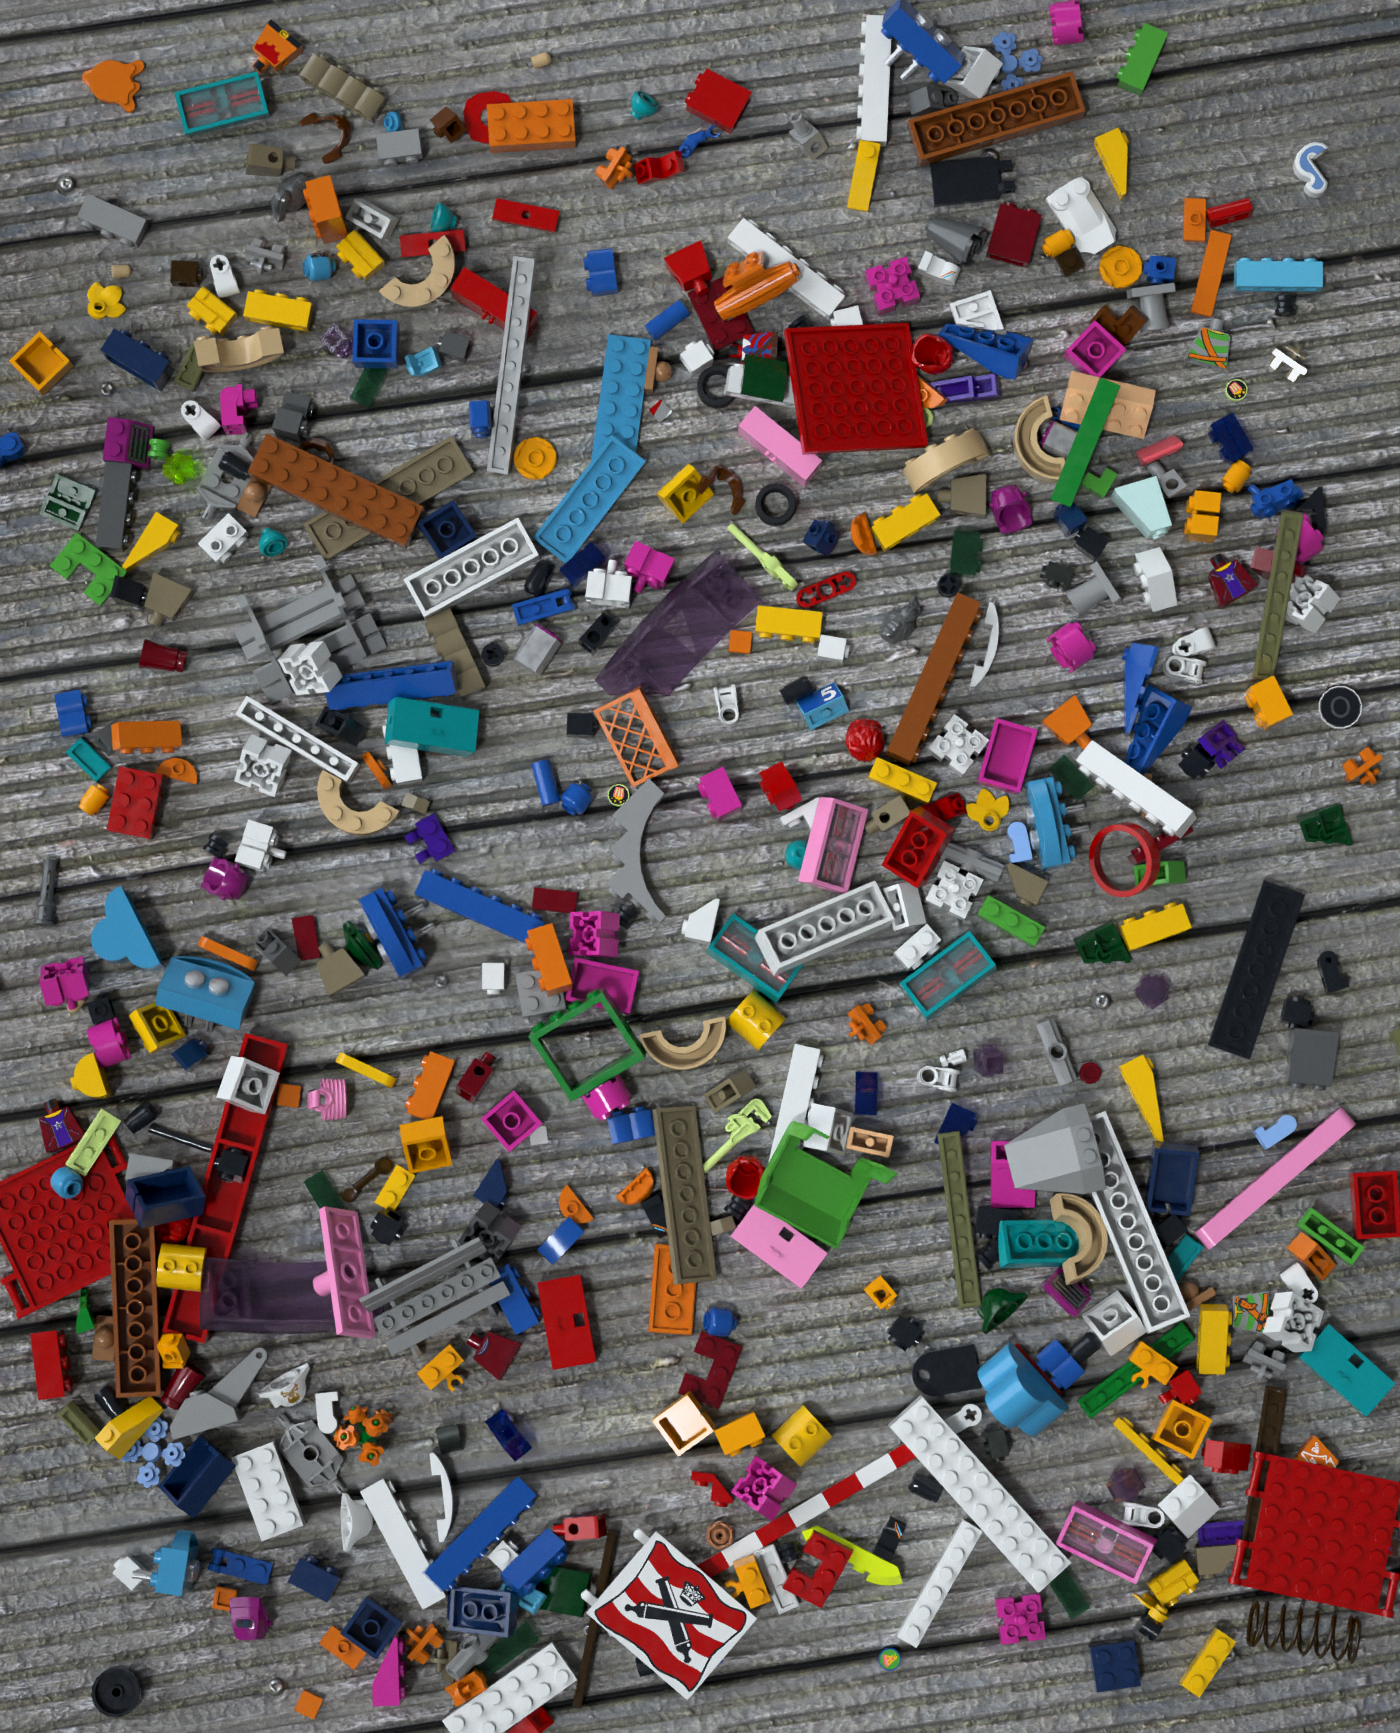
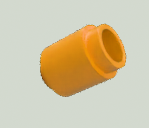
M1060 229L1043 239L1041 248L1047 257L1055 258L1071 249L1075 241L1068 229Z
M1237 460L1221 479L1224 483L1222 485L1223 488L1230 493L1234 491L1239 492L1251 476L1252 468L1245 462Z
M91 784L81 798V803L78 807L93 817L108 800L109 796L106 795L108 790L100 784L96 786Z

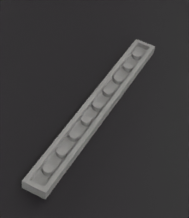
M513 256L487 465L488 472L510 474L537 258Z

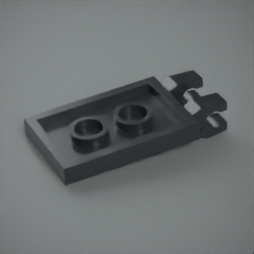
M985 157L930 163L934 207L998 201V197L1002 196L1001 194L1015 193V182L1003 181L1000 183L999 173L1013 171L1012 160H1001L998 162V158Z

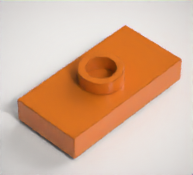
M1184 198L1183 242L1204 243L1206 199Z
M332 1625L319 1644L355 1670L367 1653L340 1634L342 1631Z

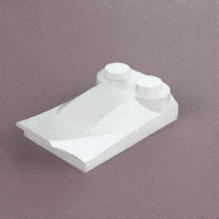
M1083 176L1070 181L1046 198L1047 204L1064 230L1068 229L1073 236L1074 245L1080 254L1088 252L1095 255L1116 242L1115 234L1117 230L1090 189L1089 182Z

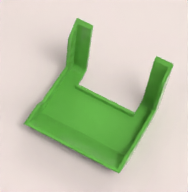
M792 1121L784 1132L760 1179L754 1206L821 1242L838 1249L848 1230L850 1219L871 1178L888 1184L898 1173L884 1165L861 1157L856 1161L850 1174L847 1175L797 1148L801 1139L807 1141L813 1134L826 1139L830 1136L813 1127Z

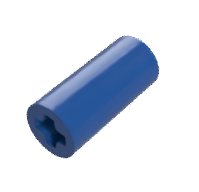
M677 300L645 324L644 327L656 341L690 316L683 303Z
M550 759L531 764L542 807L561 802Z

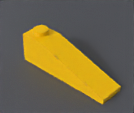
M1141 1055L1119 1066L1118 1069L1155 1141L1164 1142L1152 1072L1154 1066L1149 1057L1145 1058L1144 1055Z

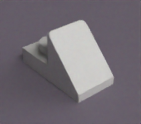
M817 797L780 817L782 826L792 828L801 823L800 819L803 817L811 831L819 798Z

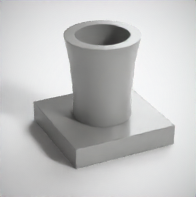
M1175 283L1132 288L1126 291L1127 299L1140 298L1141 312L1149 319L1141 328V332L1171 328L1166 314L1163 294L1175 292Z
M1098 562L1090 565V568L1096 575L1095 577L1065 592L1081 617L1108 596L1115 605L1123 601Z

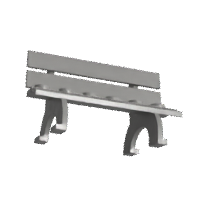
M322 555L314 560L327 586L258 620L245 595L242 594L236 597L242 611L247 610L253 621L234 631L248 662L258 659L265 654H268L272 661L253 671L260 686L263 687L281 678L262 688L270 705L295 693L289 682L291 676L285 677L287 674L284 673L272 651L340 617H343L346 623L345 626L312 641H324L330 653L355 641V643L331 654L329 657L330 661L336 663L339 671L387 648L379 631L359 640L378 630L370 613L350 623L346 614L356 611L366 604L359 590H357L358 588L351 574L333 583L330 582L325 572L328 570V567Z
M479 1237L463 1245L458 1242L459 1239L455 1240L454 1238L450 1240L454 1250L390 1283H387L385 1278L375 1279L379 1289L359 1298V1301L368 1312L390 1302L392 1309L373 1318L382 1339L403 1328L404 1333L385 1342L392 1356L409 1347L415 1358L423 1355L418 1344L419 1342L486 1307L493 1318L502 1314L496 1302L510 1295L504 1281L485 1291L483 1289V1286L501 1277L492 1258L490 1257L473 1267L469 1262L487 1252ZM465 1264L467 1270L397 1306L396 1298ZM478 1289L479 1294L409 1329L408 1325Z

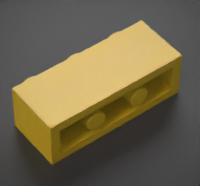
M255 289L254 292L248 291L243 317L248 322L309 332L314 307L309 302V299L296 297V300L289 299L285 294L276 293L273 296L267 295L266 291Z
M927 493L923 496L921 494L914 496L909 500L911 503L903 507L900 505L891 511L892 515L885 518L882 516L873 522L874 526H872L871 532L884 552L940 519V513Z
M758 605L755 634L759 635V638L772 639V636L781 637L780 640L791 642L795 638L802 639L803 643L815 644V641L820 640L823 612Z
M878 757L867 779L924 805L929 803L937 784L932 780Z
M1176 902L1164 906L1165 910L1156 912V909L1143 913L1144 918L1138 920L1135 917L1124 920V925L1120 926L1119 929L1128 952L1190 930L1192 927L1183 903L1179 905Z
M1200 1304L1196 1368L1199 1374L1225 1375V1369L1230 1365V1356L1226 1352L1227 1346L1231 1345V1333H1228V1325H1232V1312H1229L1226 1304Z
M1215 1627L1178 1683L1200 1698L1236 1644V1641Z

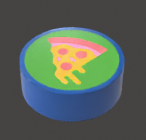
M885 1648L880 1652L878 1660L883 1669L892 1671L900 1665L901 1657L896 1649Z

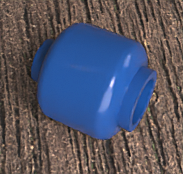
M584 783L570 784L561 796V806L573 816L575 814H583L593 802V797L590 794L592 790Z
M712 1307L708 1312H705L703 1317V1328L711 1336L727 1337L737 1326V1318L733 1317V1313L729 1308Z

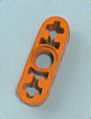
M204 936L200 937L197 944L200 948L252 971H255L259 962Z

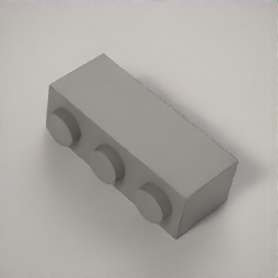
M87 194L77 215L82 227L90 231L93 228L101 231L100 234L108 239L115 237L120 240L121 244L129 248L132 245L139 248L149 226L146 219Z

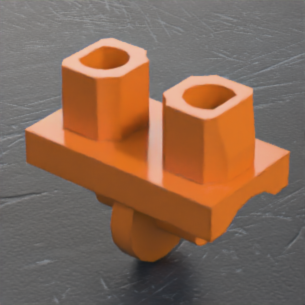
M620 147L619 150L610 148L606 153V158L611 163L608 167L599 165L595 171L597 177L611 190H613L617 182L621 183L624 178L631 179L633 176L629 171L632 166L630 163L632 157L623 147Z
M1368 746L1358 753L1365 764L1358 767L1351 758L1341 765L1347 775L1345 777L1347 783L1363 773L1364 776L1359 779L1361 785L1366 782L1374 785L1377 783L1375 776L1380 771L1378 768L1370 771L1369 768L1380 762L1383 758L1380 753L1376 755Z
M869 1003L862 1006L857 1005L847 1013L852 1020L848 1024L853 1030L848 1035L850 1038L857 1035L860 1041L866 1039L869 1045H872L882 1037L881 1034L887 1027L881 1020L872 1024L868 1017L874 1013V1009Z
M432 1622L420 1636L419 1634L424 1629L420 1625L414 1631L409 1627L407 1628L406 1633L409 1637L405 1643L410 1646L415 1640L414 1644L406 1652L407 1658L411 1661L416 1660L424 1665L431 1656L424 1649V1646L429 1642L437 1649L444 1642V1638L438 1632L437 1626Z
M475 1669L465 1675L460 1681H455L444 1689L451 1695L455 1706L458 1707L489 1687L486 1684L488 1680L481 1670Z

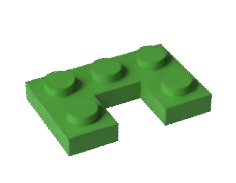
M77 532L50 565L53 570L67 581L81 564L94 573L96 577L83 593L101 607L111 595L115 575L125 578L128 574L127 571Z

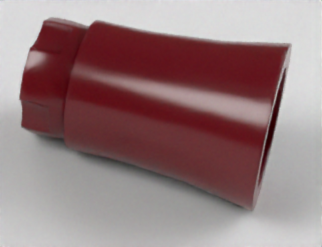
M145 639L139 668L183 673L187 652Z
M187 1361L184 1368H176L160 1400L168 1407L179 1410L184 1400L190 1396L189 1393L193 1392L197 1385L206 1377V1374Z

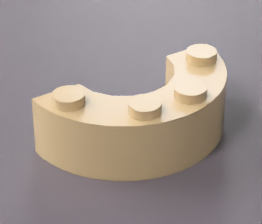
M443 235L428 248L432 256L433 266L426 280L419 284L410 285L394 277L379 292L391 302L409 307L426 305L441 297L450 286L456 268L454 250L446 235Z
M272 326L263 327L251 336H240L237 340H216L215 338L209 339V336H202L194 341L198 367L205 372H232L249 369L272 362L284 354L279 328L273 329Z
M1046 395L1033 401L1020 415L1014 430L1013 448L1019 464L1030 476L1044 483L1056 484L1065 464L1064 457L1055 458L1047 455L1041 450L1037 442V431L1042 425L1050 422L1053 416Z
M971 428L960 436H957L956 433L944 439V443L940 445L932 444L925 449L926 453L906 461L903 473L914 494L934 484L939 478L967 464H974L990 456L991 453L980 432Z
M322 770L317 786L318 801L327 819L342 832L363 837L376 835L391 827L401 815L400 811L382 801H379L374 808L368 811L357 812L350 810L342 800L343 781Z
M725 1016L703 1021L704 1030L701 1037L694 1044L687 1047H677L670 1044L663 1037L661 1030L639 1034V1037L647 1054L658 1064L672 1070H692L708 1063L720 1050L725 1037L726 1020Z
M1058 1193L1050 1199L1053 1220L1069 1225L1076 1232L1079 1239V1249L1076 1256L1069 1258L1062 1264L1067 1286L1083 1280L1101 1264L1107 1250L1108 1235L1101 1215L1089 1202L1072 1194Z

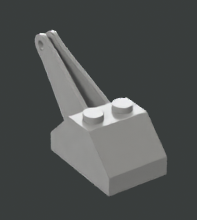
M264 1348L254 1349L208 1393H206L205 1389L189 1393L190 1398L184 1400L170 1425L173 1440L242 1420L238 1405L268 1358L267 1351ZM258 1352L262 1353V1358L260 1359L257 1357Z

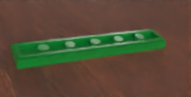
M1101 377L1099 378L1050 498L1051 500L1071 507L1120 385Z
M1180 1322L1149 1347L1169 1360L1193 1342L1195 1338L1184 1323ZM1130 1361L1078 1399L1077 1403L1089 1419L1093 1418L1143 1380L1142 1377H1138L1134 1382L1131 1381V1377L1135 1373L1140 1372L1141 1369Z

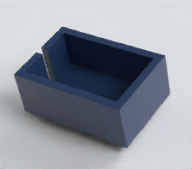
M114 328L100 349L106 360L160 392L175 371L167 355L160 351L155 353L150 349L151 346L142 340L136 342L132 335L124 329L118 331Z
M1153 1141L1144 1201L1147 1211L1166 1213L1165 1203H1168L1170 1214L1190 1216L1199 1151L1196 1145Z
M190 1166L128 1179L125 1199L131 1211L134 1212L140 1228L143 1229L203 1215L206 1196Z
M199 1435L185 1452L186 1457L182 1459V1464L179 1467H173L158 1486L176 1507L193 1518L204 1508L205 1504L236 1467L218 1446L202 1435Z

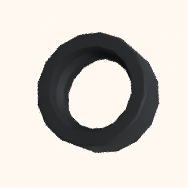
M720 365L711 366L705 369L698 378V396L708 407L715 409L724 408L730 405L736 398L726 396L716 400L710 398L705 392V383L709 377L721 375L727 379L728 368Z
M774 483L766 485L756 496V513L760 520L767 525H784L795 514V495L783 484ZM770 493H781L788 500V510L784 515L771 517L764 511L763 500Z

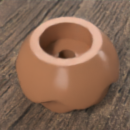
M717 1521L708 1527L706 1539L709 1545L721 1550L732 1544L734 1532L729 1524Z

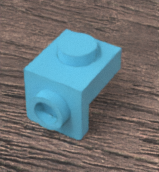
M429 347L415 355L405 356L406 368L411 376L423 377L443 367L436 347Z

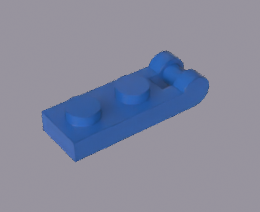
M563 589L512 604L518 626L576 610L575 603H572L570 597L572 595L571 589ZM562 599L564 605L558 607L556 600Z
M213 1548L212 1563L208 1565V1570L268 1585L274 1563ZM222 1557L228 1559L227 1566L220 1565Z

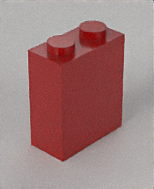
M706 68L703 74L699 73L695 81L697 86L694 92L690 91L685 99L686 111L712 125H717L716 127L732 135L752 98V92Z

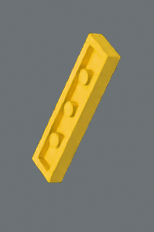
M1117 1417L1112 1422L1175 1485L1178 1486L1184 1480L1180 1476L1183 1472L1175 1464L1170 1466L1165 1462L1166 1456L1158 1448L1153 1450L1148 1445L1150 1443L1149 1439L1142 1433L1137 1435L1132 1430L1134 1425L1128 1419Z

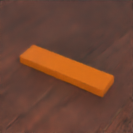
M1210 230L1190 313L1208 318L1212 317L1231 234Z

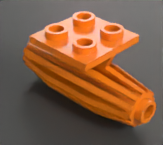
M752 252L742 262H733L726 267L723 285L725 288L729 285L733 287L716 299L714 305L723 320L748 313L778 297L799 281L800 269L796 263L792 264L790 261L764 269V252Z

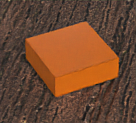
M731 630L728 652L750 654L752 632Z
M279 1083L277 1106L299 1108L302 1086Z
M216 1586L212 1608L230 1612V1598L237 1597L239 1590Z
M304 1689L294 1711L314 1720L324 1698Z

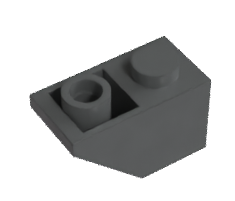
M926 86L908 94L911 115L923 116L957 105V97L953 89Z
M269 928L261 933L253 942L286 976L302 961Z

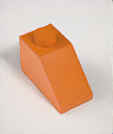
M1300 1232L1287 1247L1293 1256L1321 1281L1336 1267V1264L1326 1252L1303 1232Z

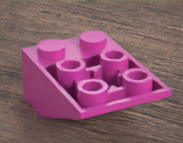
M991 1141V1208H1035V1190L1014 1188L1004 1145L1010 1141Z
M397 1634L394 1637L372 1683L373 1707L400 1706L407 1697L406 1684H402V1677L406 1675V1662H402L401 1655L405 1653V1639H401V1634Z

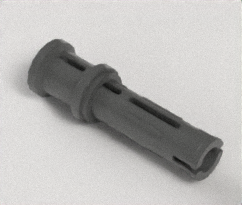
M44 859L40 900L36 902V906H38L37 919L34 920L36 925L54 926L52 915L53 908L56 907L53 895L57 860ZM48 872H50L49 888L47 890Z

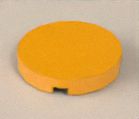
M1115 246L1103 254L1099 263V272L1102 280L1107 285L1115 289H1125L1138 281L1142 272V261L1134 249Z
M540 437L523 440L516 447L514 453V465L518 473L530 480H542L548 477L555 469L557 463L556 452L552 444Z

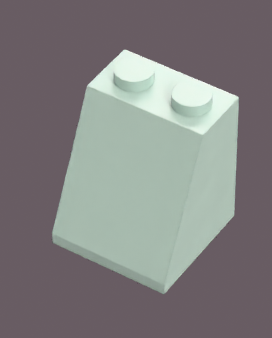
M1157 476L1114 489L1111 495L1112 501L1146 539L1153 537V540H1158L1166 537L1165 534L1170 530L1172 523Z

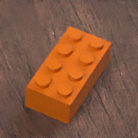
M573 99L487 104L490 153L576 148Z
M328 175L306 181L307 189H303V193L317 238H322L324 244L346 238L348 233L331 176Z

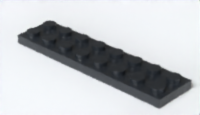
M1267 881L1262 882L1207 1046L1250 1060L1305 894Z

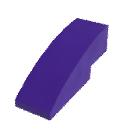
M995 373L930 383L948 399L945 404L1001 397L999 376Z

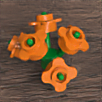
M360 1405L353 1406L348 1410L349 1414L343 1418L344 1420L349 1419L351 1424L358 1423L362 1434L359 1437L353 1425H349L346 1428V1424H343L334 1433V1441H337L336 1447L345 1451L347 1447L353 1448L358 1443L362 1444V1453L358 1455L359 1461L368 1462L372 1466H376L379 1464L380 1455L384 1453L383 1447L376 1445V1437L380 1436L383 1432H387L390 1423H394L391 1420L392 1415L389 1413V1410L381 1409L379 1412L374 1411L376 1413L374 1417L367 1418L365 1413L368 1410L367 1406L363 1408Z

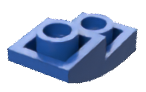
M568 1217L537 1251L553 1265L584 1231Z

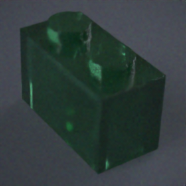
M953 531L949 574L956 577L974 579L976 573H980L981 560H977L978 551L982 552L983 539H979L980 532Z

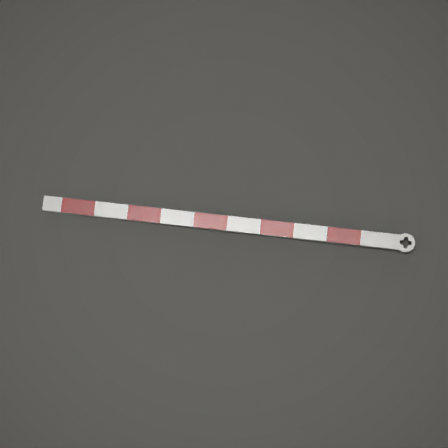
M966 1404L959 1412L943 1421L957 1434L969 1426L977 1425L982 1418V1413L978 1406ZM967 1409L976 1411L975 1420L965 1419L964 1416L967 1415ZM902 1444L696 1566L711 1578L734 1565V1561L751 1555L753 1552L763 1548L916 1458V1456L905 1444Z

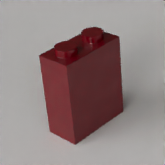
M1000 203L986 258L1027 269L1042 215L1038 214L1037 210L1031 208L1023 210L1017 208V205L1013 203Z

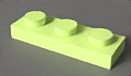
M101 1108L65 1164L86 1176L121 1120Z

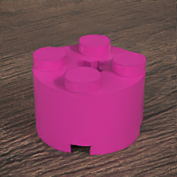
M1079 0L1063 1L1049 5L1054 45L1063 46L1083 43L1084 36Z
M1303 513L1296 560L1299 561V564L1305 563L1324 548L1321 543L1324 540L1321 532L1318 529L1314 530L1310 525L1311 521L1305 513Z
M1078 622L1073 624L1067 623L1046 638L1047 644L1051 642L1053 646L1050 648L1052 655L1063 668H1070L1069 673H1073L1093 659V652L1096 650L1094 643L1090 639L1087 640L1082 634L1083 629Z
M117 1017L87 1029L90 1044L94 1047V1055L101 1068L110 1067L132 1058L129 1047L125 1045L129 1043L125 1031L120 1032L121 1026Z
M619 1074L615 1076L616 1079H609L592 1089L588 1096L586 1094L581 1096L595 1119L599 1118L602 1121L612 1115L611 1110L616 1107L620 1110L631 1103L629 1098L632 1095Z

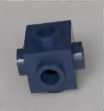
M814 519L802 542L815 552L829 556L841 533L835 529V524L825 519L823 522Z

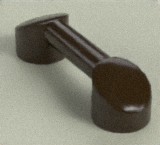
M386 1157L377 1159L375 1167L353 1185H346L341 1189L342 1199L346 1202L357 1200L359 1191L378 1175H387L392 1171V1161Z

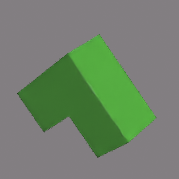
M1107 467L1100 479L1088 472L1080 486L1104 499L1118 474Z

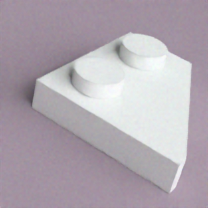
M991 290L950 303L949 305L956 326L999 332L1004 330Z

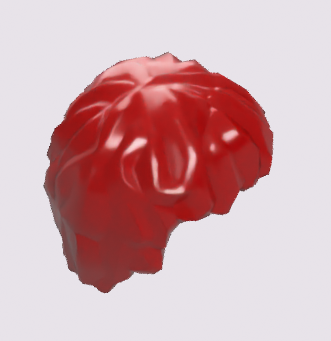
M928 333L916 339L911 354L913 364L918 366L923 372L932 375L944 373L952 366L955 357L952 345L947 340L936 334Z
M863 718L862 720L857 719L850 724L846 733L845 745L852 757L862 762H871L879 757L885 746V736L882 726L878 721Z
M751 1155L741 1156L729 1164L726 1171V1187L729 1193L747 1200L757 1196L760 1179L765 1171V1167L760 1159Z
M192 1218L156 1225V1232L163 1241L169 1244H178L188 1236L192 1225Z

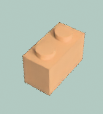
M850 1127L845 1149L889 1158L894 1136Z

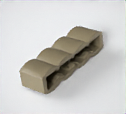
M312 54L299 74L302 81L371 123L375 121L386 103L384 92L376 87H373V89L367 87L366 82L358 76H355V78L349 76L348 71L344 67L331 65L330 60L322 54H319V56Z
M448 608L426 618L428 624L424 626L429 637L433 635L437 643L433 646L438 657L443 655L445 661L453 660L459 682L456 696L460 694L463 699L486 689L451 609Z

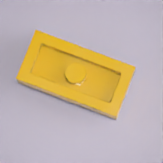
M396 1165L374 1203L384 1209L390 1207L396 1210L416 1176Z

